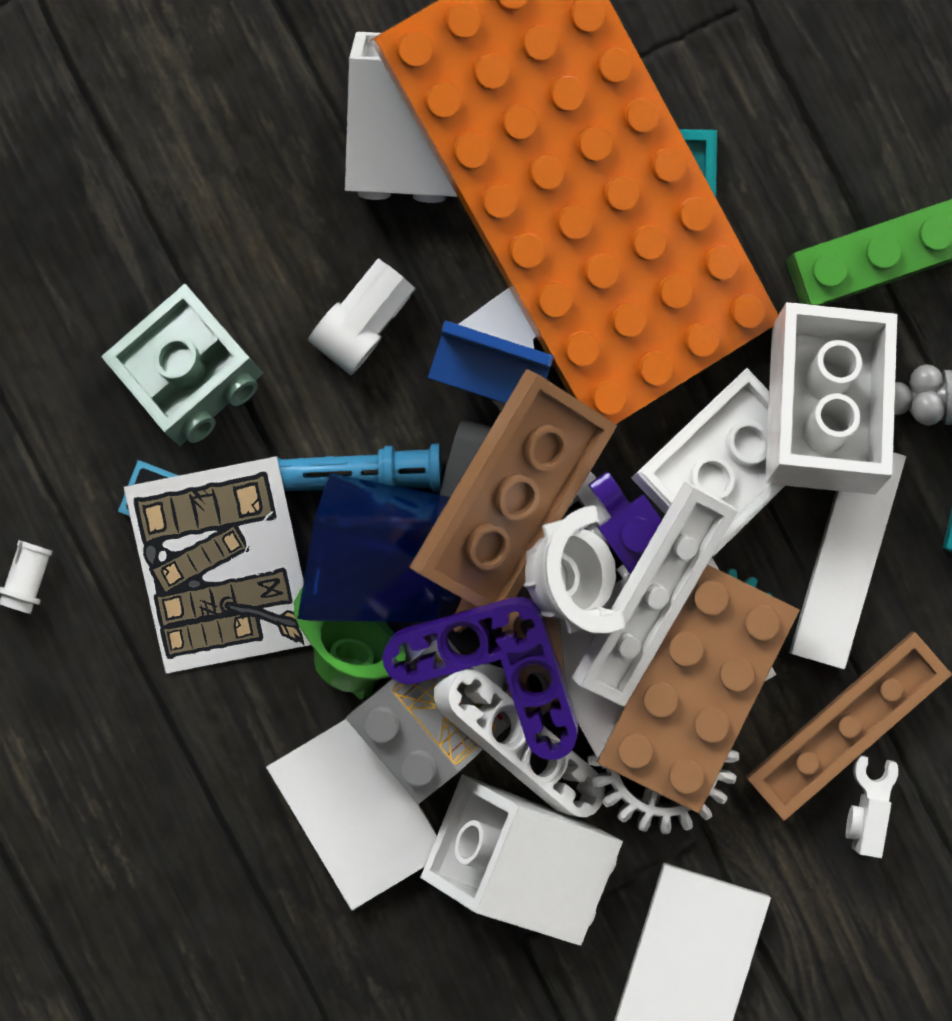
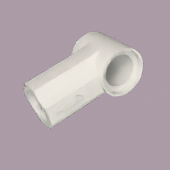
M378 258L343 303L337 302L327 312L309 336L308 342L349 375H353L378 345L382 338L379 334L415 291V287L392 267Z

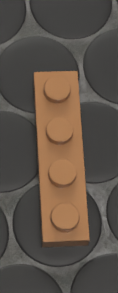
M911 632L750 772L746 779L779 817L785 821L952 675L951 672L918 634Z

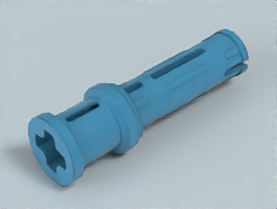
M440 443L431 444L428 450L396 451L393 446H384V449H379L378 455L326 456L297 459L277 458L284 492L380 488L381 493L392 496L396 495L397 490L431 488L434 494H438L441 492L443 483V461ZM425 468L426 471H402V469ZM364 470H378V473H365ZM334 471L352 472V474L308 476L306 474Z

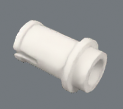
M18 540V547L4 588L0 587V593H2L0 605L31 614L33 605L40 604L41 599L36 598L49 556L52 555L53 551Z

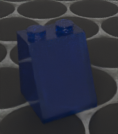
M330 473L315 514L297 619L307 621L428 622L438 619L441 602L452 604L454 593L411 569L410 565L450 497Z

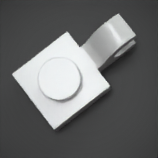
M860 755L854 761L853 776L856 782L863 788L864 794H861L859 806L852 805L850 807L846 824V838L853 839L852 849L860 855L882 858L891 809V802H889L890 792L898 777V765L894 761L886 760L883 776L877 780H871L866 774L868 757Z

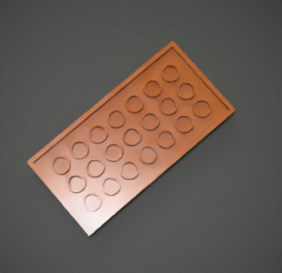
M437 0L370 39L545 353L554 356L552 365L569 395L614 424H617L774 326V322L779 314L610 0Z

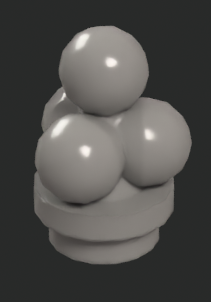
M926 364L919 366L913 371L909 381L910 388L902 382H895L894 415H901L909 410L910 414L920 424L930 426L942 420L943 425H952V370H943L941 373L935 366Z

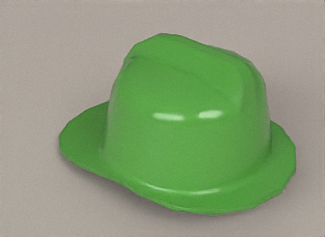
M321 580L311 582L301 588L294 600V617L301 631L314 648V664L317 673L331 687L344 692H352L360 700L367 698L383 678L390 677L383 666L382 656L388 640L395 632L388 626L374 605L359 590L346 583ZM403 643L400 654L395 657L398 662L406 660Z

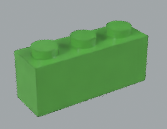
M952 199L793 253L786 260L800 304L823 306L952 262Z

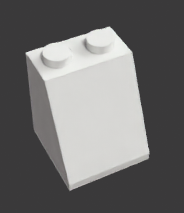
M356 32L349 57L345 191H358L359 197L371 200L387 199L391 196V193L413 194L415 200L427 203L445 201L446 196L457 197L456 192L370 39L381 33Z
M462 774L420 878L477 914L581 946L588 927L595 918L596 908L609 875L616 866L617 855L623 841L594 825L568 815H563L556 810Z

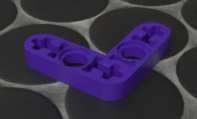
M525 597L508 598L403 628L395 632L388 640L382 656L383 666L390 677L404 684H415L501 660L523 733L531 751L540 758L556 760L568 755L574 748L578 735L577 718L545 616H542L541 610L533 600ZM512 612H518L522 620L532 619L533 624L528 626L526 637L519 638L515 630H508L497 634L496 642L499 646H490V630L483 619H492V630L506 626L509 623ZM458 626L470 627L478 634L480 647L471 654L462 655L456 653L448 643L449 632ZM430 634H437L438 652L444 660L443 662H436V651L422 655L418 660L417 668L411 669L407 661L398 662L395 657L400 654L402 649V643H409L412 651H419L430 647L433 641ZM530 664L541 665L549 671L552 679L551 685L542 692L534 693L528 691L519 681L520 671ZM558 698L560 703H551L550 714L553 724L556 727L565 726L566 730L561 733L560 742L552 744L549 736L539 737L537 734L543 730L544 725L541 707L536 708L532 712L528 710V707L543 706Z

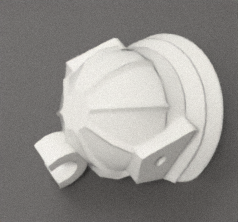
M595 505L578 509L563 520L543 524L545 536L539 539L533 548L526 552L525 559L527 563L525 568V584L523 586L528 589L533 602L541 610L542 616L565 620L568 633L582 629L593 633H610L625 627L622 610L613 611L602 608L611 597L616 581L615 560L608 545L595 533L584 529L591 523L600 521Z

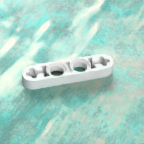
M465 669L438 678L434 687V700L436 707L442 715L554 810L563 815L588 817L595 814L601 807L605 787H594L591 781L599 774L572 750L568 755L560 759L548 760L547 767L541 774L536 775L530 765L532 751L526 742L514 701L485 674L478 670ZM459 684L467 685L464 693L474 703L483 704L480 709L474 705L459 704L462 698L461 694L457 691ZM503 711L510 718L511 731L505 741L499 743L493 736L492 723L498 713ZM543 726V730L540 733H537L539 737L549 736L552 744L560 742V739L545 726ZM561 777L567 781L579 782L577 790L582 794L579 801H574L576 793L566 783L558 782Z

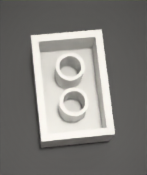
M786 302L772 327L765 484L876 495L890 479L893 468L897 314Z

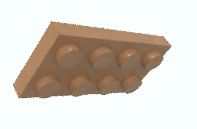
M526 369L411 563L410 568L477 607L516 597L525 583L526 552L532 549L536 542L545 536L543 524L563 519L617 425L542 376Z
M707 564L625 707L622 708L597 759V763L700 813L800 610Z

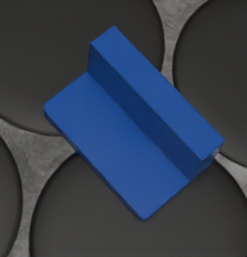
M445 320L428 379L506 404L526 369L547 379L554 356Z

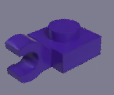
M605 472L588 484L593 494L610 516L596 527L628 573L631 574L662 519L643 494L629 503L610 473Z

